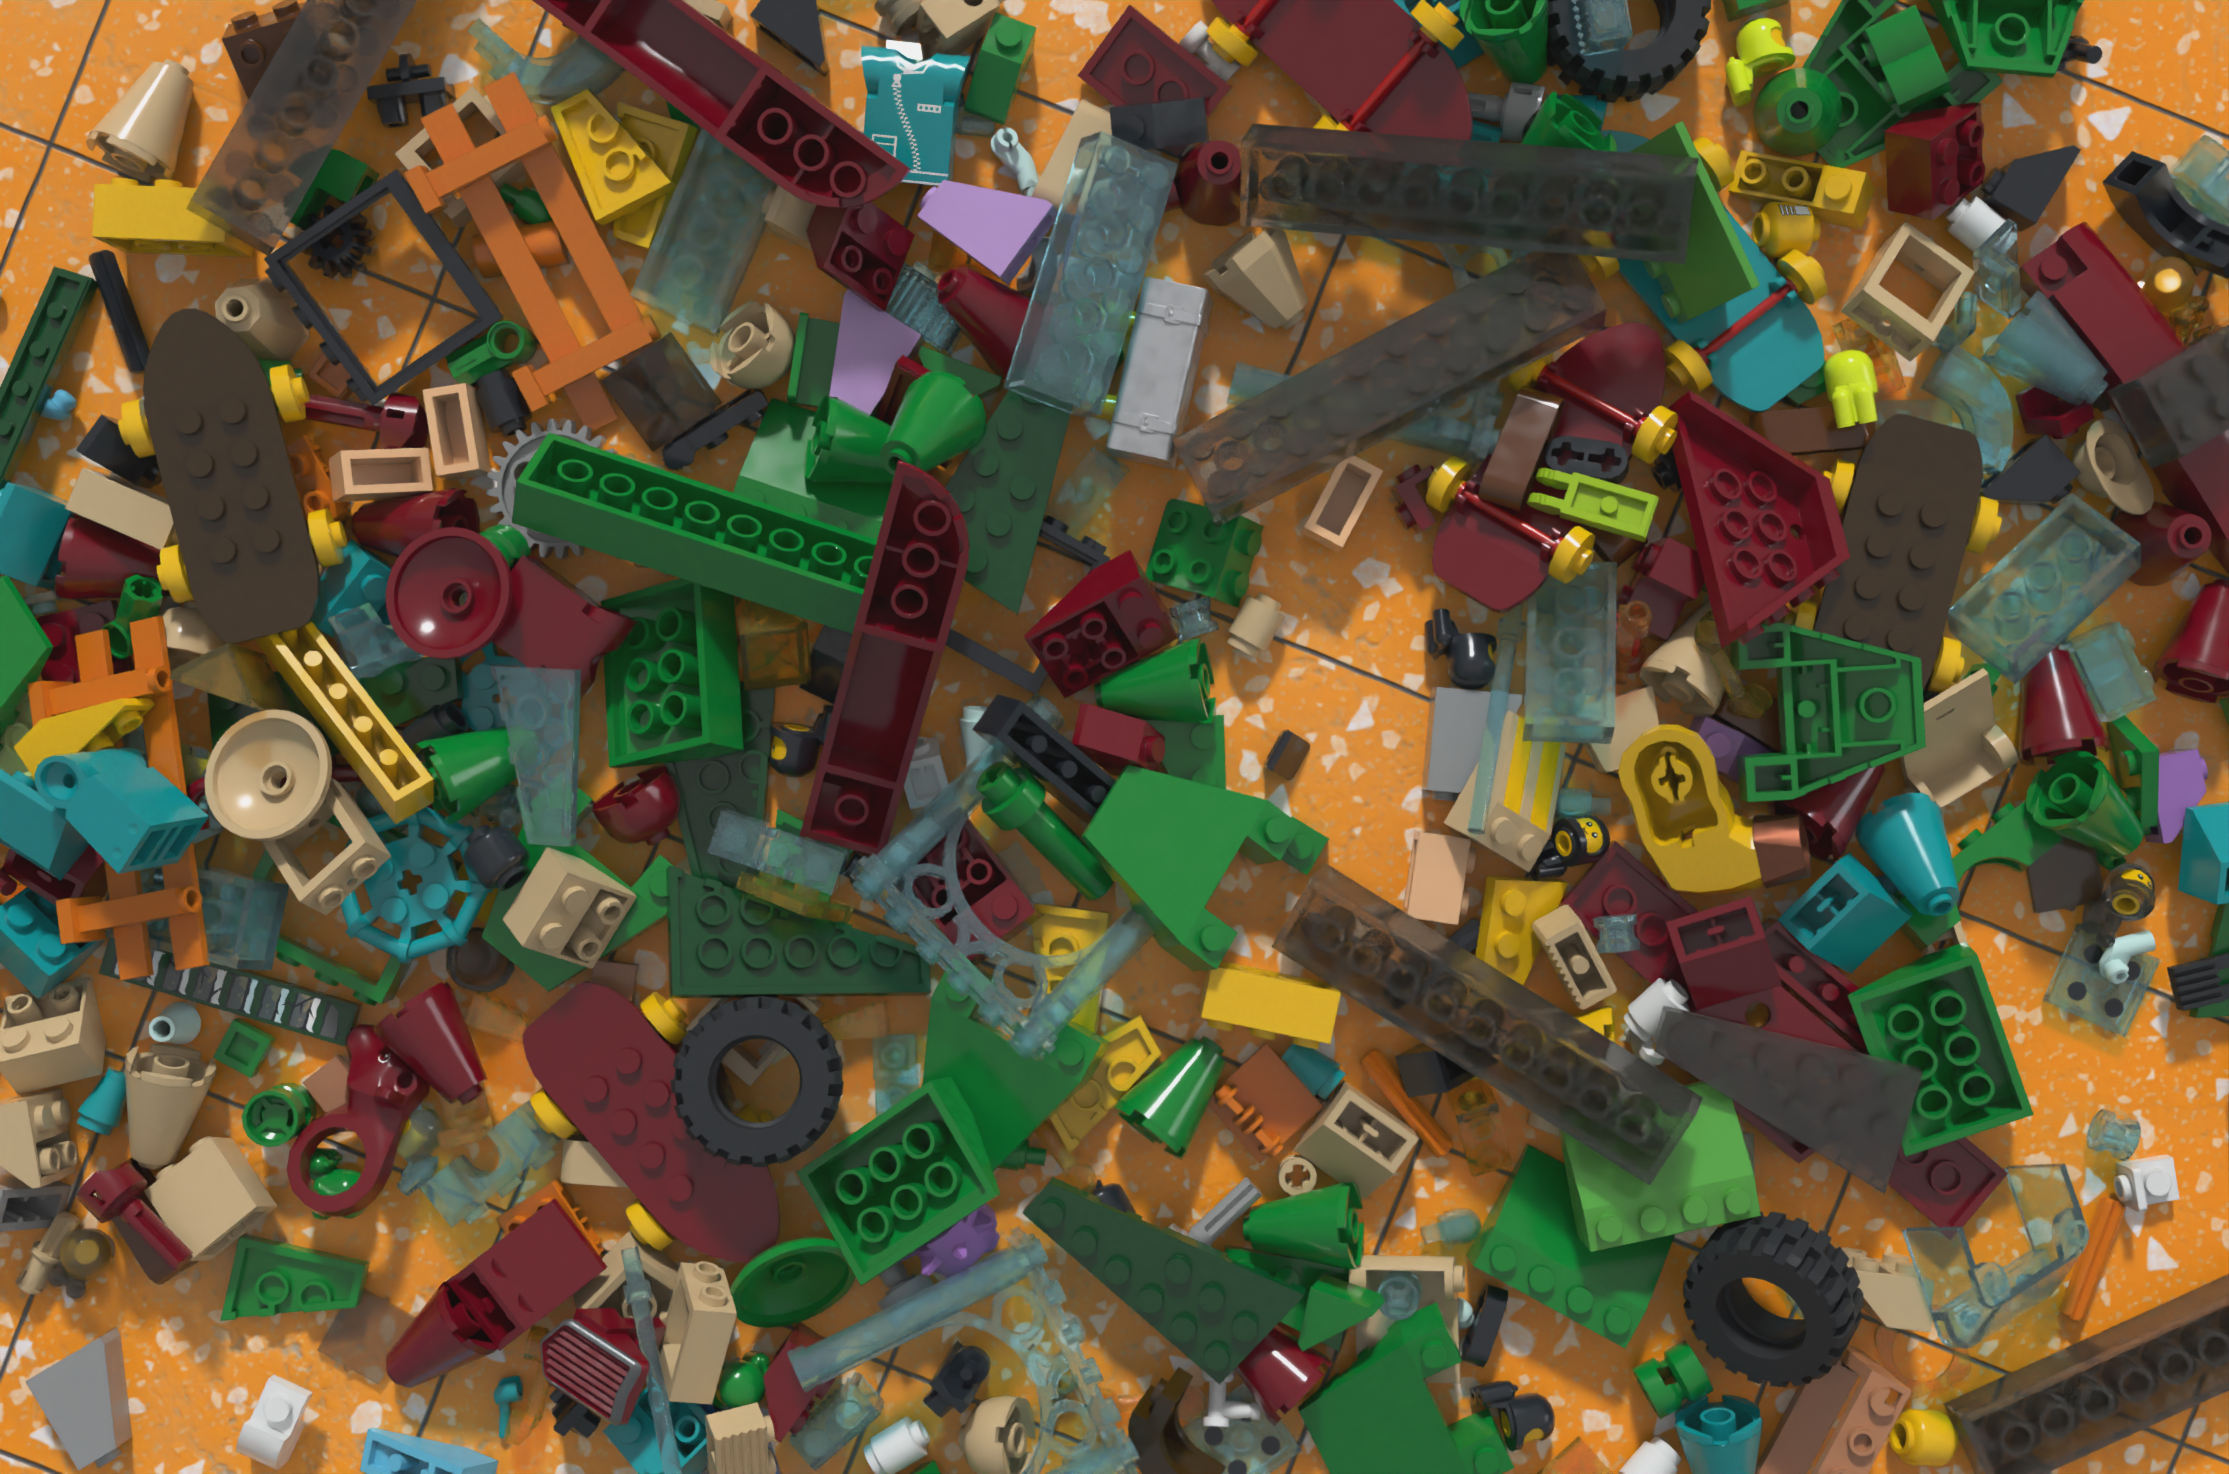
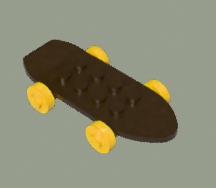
M196 308L182 309L170 315L155 337L145 368L144 400L142 398L122 403V419L118 420L119 431L124 443L131 445L139 458L156 454L179 544L162 548L160 551L161 564L157 565L160 584L163 590H169L172 598L177 603L195 600L197 609L207 626L226 643L239 644L303 628L312 621L319 601L320 574L315 552L325 568L343 563L342 548L347 547V538L341 521H334L328 508L308 513L307 524L277 407L286 423L306 418L304 403L310 402L306 383L302 376L296 377L290 364L270 368L272 385L270 386L268 377L259 360L248 345L233 330L207 312Z
M1895 414L1884 422L1864 447L1857 463L1854 478V463L1841 459L1834 460L1829 472H1822L1824 476L1830 479L1839 514L1843 509L1845 501H1847L1841 524L1850 558L1836 567L1840 576L1824 586L1817 616V603L1805 600L1782 617L1781 623L1921 658L1923 689L1925 687V690L1940 694L1949 689L1952 682H1958L1965 659L1960 657L1961 641L1942 637L1964 552L1966 550L1982 554L1989 541L1994 542L1996 540L2002 518L1997 516L1999 505L1997 500L1979 496L1983 479V465L1979 443L1974 434L1967 430L1910 415Z

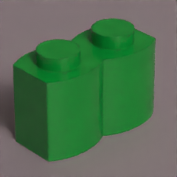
M1916 5L1865 29L1869 41L1861 45L1871 68L1880 65L1886 79L1878 82L1888 106L1897 103L1902 114L1952 90L1949 79Z

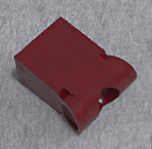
M522 555L511 570L513 598L509 615L492 642L532 671L541 675L558 698L571 709H575L595 682L600 658L609 652L618 650L638 621L599 605L595 600L535 556Z

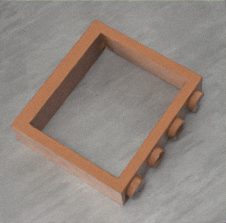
M1848 1344L1838 1363L1832 1366L1828 1374L1821 1379H1812L1809 1384L1797 1387L1756 1464L1755 1474H1807L1858 1377H1861L1862 1380L1811 1474H1868L1912 1391L1865 1352ZM1889 1387L1899 1393L1893 1406L1885 1402L1890 1393Z

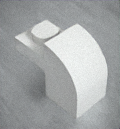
M271 1376L263 1389L251 1418L243 1425L237 1441L236 1451L275 1470H279L289 1461L306 1422L302 1421L301 1418L313 1392L279 1376Z

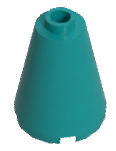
M1905 793L1883 801L1885 809L1874 816L1871 810L1868 811L1856 828V839L1862 850L1919 913L1941 916L1950 912L1958 901L1960 892L1942 811L1937 802L1931 801L1929 795L1924 793Z
M1722 1395L1723 1402L1709 1403L1708 1396H1703L1694 1402H1685L1681 1409L1675 1412V1430L1692 1474H1755L1763 1426L1760 1409L1756 1404L1748 1399L1733 1395Z

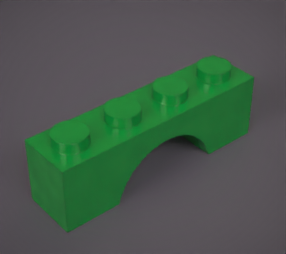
M2026 800L2016 808L2009 802L1989 818L1995 824L1984 834L1975 829L1957 844L1961 852L1952 858L1957 883L1959 884L1966 871L1985 864L2002 865L2021 873L2059 843L2062 838L2058 834L2040 827L2034 821L2032 815L2027 811ZM1899 890L1893 894L1913 914L1899 929L1920 953L1961 920L1957 902L1950 912L1941 916H1932L1919 913Z

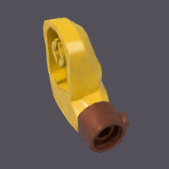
M1660 724L1644 731L1623 752L1618 774L1621 786L1629 799L1637 832L1666 885L1672 891L1699 896L1731 895L1763 886L1767 889L1811 876L1810 849L1802 816L1800 814L1755 815L1753 819H1748L1735 814L1734 804L1729 792L1719 780L1713 753L1697 732L1680 725Z

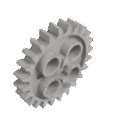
M555 419L548 420L547 431L544 430L540 423L532 422L531 436L522 430H516V437L519 443L515 445L504 441L502 445L509 453L507 457L493 456L492 458L501 466L500 472L487 473V477L497 481L498 484L496 488L487 490L486 495L498 497L499 503L493 505L489 510L491 513L504 514L505 517L498 524L508 525L518 530L526 538L530 553L539 544L540 557L549 558L554 547L558 559H567L569 547H571L576 556H583L584 546H579L572 542L512 523L516 481L548 432L601 450L607 439L599 435L590 441L592 428L586 425L576 434V424L571 420L565 422L562 431L558 421ZM615 449L605 450L613 454H618V451Z

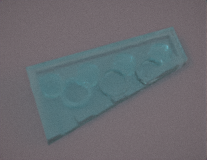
M491 665L493 681H497L501 702L498 703L501 720H505L510 746L507 747L510 763L515 765L519 786L516 788L527 843L567 847L576 845L581 670Z

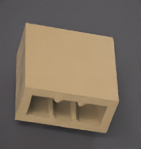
M207 1136L194 1143L188 1150L190 1154L181 1162L171 1164L162 1169L155 1177L157 1181L144 1191L165 1225L193 1252V1257L190 1261L212 1260L277 1207L232 1138Z

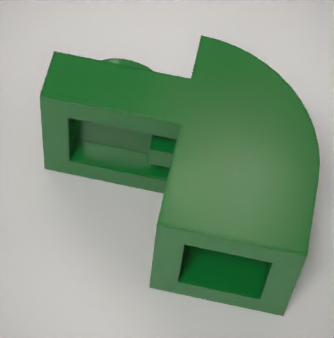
M317 148L307 151L297 157L287 169V172L301 181L298 187L292 188L287 194L283 205L285 211L282 218L300 229L310 228L314 224L310 221L309 214L315 213L320 216L330 196L345 204L375 184L380 174L367 164L336 149Z

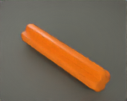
M1376 1048L1367 1052L1360 1059V1064L1435 1157L1440 1158L1448 1153L1454 1146L1452 1140L1417 1097L1408 1098L1403 1080L1381 1052Z
M2102 1197L2099 1201L2059 1308L2060 1313L2068 1318L2083 1321L2086 1317L2126 1210V1206L2117 1200Z

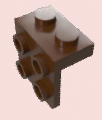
M286 0L272 7L273 12L257 16L255 11L239 14L230 20L232 24L228 25L222 37L224 46L255 115L259 118L265 119L327 101L337 95V84L313 30L318 16L311 0L298 4L297 0Z

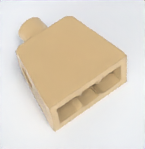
M924 0L919 5L915 36L931 57L936 53L959 55L987 34L995 13H999L1000 4L1005 0Z
M1652 685L1641 686L1567 711L1574 729L1599 773L1618 770L1623 752L1644 731L1659 725L1655 693Z

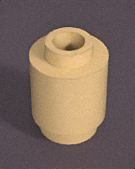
M1260 592L1256 599L1247 596L1228 630L1231 636L1227 644L1257 659L1261 650L1266 652L1285 618L1283 614L1278 612L1282 604Z

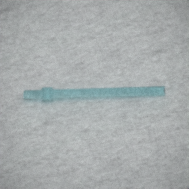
M1524 603L1505 612L1504 617L1499 619L1496 637L1500 640L1467 827V831L1473 834L1485 833L1517 643L1521 642L1523 638L1525 622L1521 618Z
M638 1246L621 1250L627 1285H624L623 1289L626 1304H631L640 1351L649 1362L646 1385L663 1473L682 1474L648 1300L653 1298L650 1282L644 1279Z

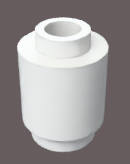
M1974 196L1969 201L1962 198L1945 217L1950 221L1946 230L1977 256L1983 254L1988 259L1996 255L2013 234V231L2007 227L2008 221L1977 196Z
M1658 978L1628 1006L1629 1012L1624 1015V1020L1640 1039L1648 1042L1652 1037L1659 1038L1689 1011V1006L1686 1002L1689 999V995L1677 981L1670 979L1667 982L1662 978Z
M906 1416L871 1437V1443L864 1446L863 1450L867 1462L875 1474H896L928 1454L926 1445L930 1443V1437L926 1428L919 1420L913 1422Z
M1655 1436L1650 1442L1644 1441L1618 1473L1676 1474L1678 1472L1676 1466L1682 1459L1670 1445Z

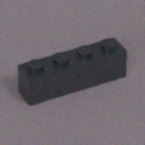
M997 694L972 729L1017 767L1027 768L1045 786L1048 793L1087 825H1089L1116 781L1021 700Z

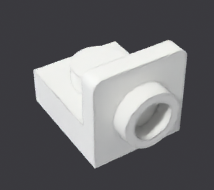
M918 737L904 784L910 809L952 800L938 737Z
M2165 1154L2116 1162L2118 1176L2114 1177V1189L2118 1199L2125 1206L2140 1212L2146 1211L2148 1204L2180 1199L2173 1157Z

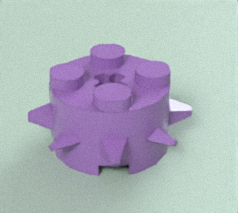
M986 1203L900 1262L917 1255L921 1259V1273L923 1276H929L934 1272L942 1274L946 1279L958 1278L966 1268L973 1265L984 1253L992 1251L997 1246L1000 1235L996 1231L997 1220L995 1211Z

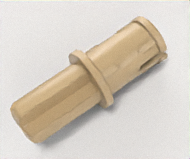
M61 1211L55 1216L42 1240L34 1242L31 1248V1258L15 1281L16 1284H19L18 1288L33 1295L42 1293L53 1270H55L58 1264H62L66 1258L64 1250L80 1225V1219L77 1216L72 1215L68 1211Z

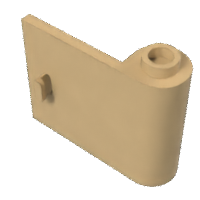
M1984 668L1924 703L1926 747L1900 757L1906 786L1902 794H1927L1931 801H1936L1939 807L1942 808L2018 763L2019 758L2015 747L2007 735L1996 725L1989 673Z
M1363 1255L1361 1264L1356 1265L1357 1269L1349 1270V1283L1381 1293L1385 1300L1373 1316L1356 1324V1356L1367 1346L1371 1348L1388 1333L1387 1328L1397 1319L1435 1302L1438 1303L1460 1353L1458 1292L1465 1291V1267L1457 1265L1456 1257ZM1460 1363L1425 1378L1427 1383L1460 1384Z

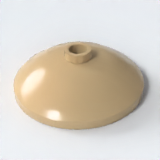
M264 710L239 720L219 739L206 767L205 794L214 817L230 832L250 840H275L297 831L315 815L328 792L332 775V760L328 744L315 725L289 711ZM287 776L286 783L280 788L281 780Z

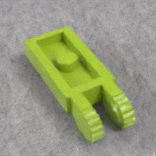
M1543 467L1538 469L1535 479L1539 483L1559 490H1567L1564 500L1542 493H1530L1527 501L1530 507L1551 515H1560V518L1642 542L1646 541L1659 497L1573 472L1571 475Z

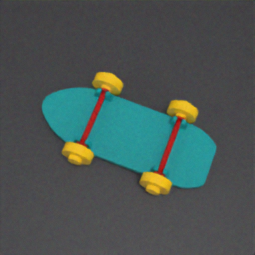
M1601 131L1604 138L1611 132L1616 141L1617 151L1608 161L1576 181L1579 208L1586 226L1571 237V243L1576 251L1573 254L1575 261L1586 274L1592 273L1602 281H1606L1618 271L1675 341L1663 350L1665 361L1668 364L1666 371L1677 386L1681 388L1685 386L1694 394H1699L1711 384L1721 396L1738 407L1754 413L1767 411L1816 373L1824 363L1822 336L1816 320L1805 305V303L1809 305L1816 303L1828 292L1823 268L1813 257H1807L1801 251L1793 249L1778 260V272L1723 205L1760 286L1679 325L1676 317L1672 319L1665 311L1661 301V295L1664 294L1658 279H1652L1646 271L1642 256L1645 255L1639 239L1634 240L1628 233L1624 223V216L1627 215L1620 199H1613L1605 182V177L1608 176L1606 167L1650 139L1622 131ZM1703 136L1693 141L1716 192L1721 191L1734 181V173L1730 166V156L1720 144H1714Z

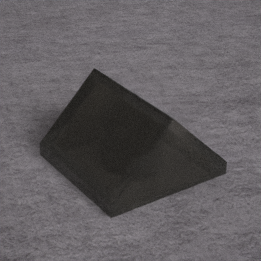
M671 331L600 381L652 452L687 431L722 403Z

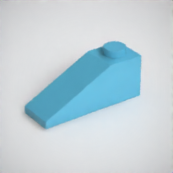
M370 1428L367 1431L360 1471L366 1474H496L498 1460L467 1447L378 1428Z

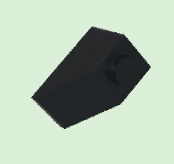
M760 0L750 14L755 26L825 77L830 69L821 12L817 1Z
M1206 97L1120 104L1109 108L1114 152L1159 149L1209 141Z
M2072 145L2015 159L2000 169L1997 167L1993 168L1981 185L1980 190L1985 192L1981 200L2007 220L2008 225L2020 232L2037 223L2081 149Z
M101 414L76 451L134 485L152 489L154 485L163 482L156 454L139 458L131 445L124 443L119 431V419Z
M2045 434L2030 439L1982 483L1979 496L1997 500L1998 504L2037 505L2049 501L2055 504L2073 489L2070 482L2081 472Z
M823 625L812 648L799 688L832 704L835 703L852 634Z
M1485 1025L1421 1043L1395 1056L1408 1098L1448 1092L1497 1066Z

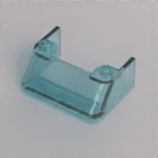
M2065 1163L2015 1165L2004 1169L2008 1173L2006 1176L2032 1250L2003 1268L1994 1262L1975 1264L1963 1227L1906 1228L1902 1231L1936 1331L1945 1346L1956 1349L1972 1348L2054 1294L2085 1250L2089 1240V1229L2084 1220Z

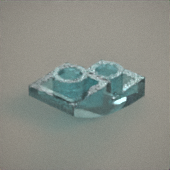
M915 1034L872 1036L876 1117L919 1088Z

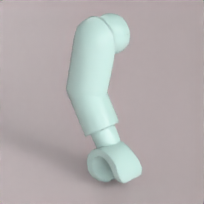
M1005 127L1003 130L1001 128L991 139V151L1015 174L1021 194L1031 197L1039 181L1034 160L1018 142L1017 133L1013 129Z

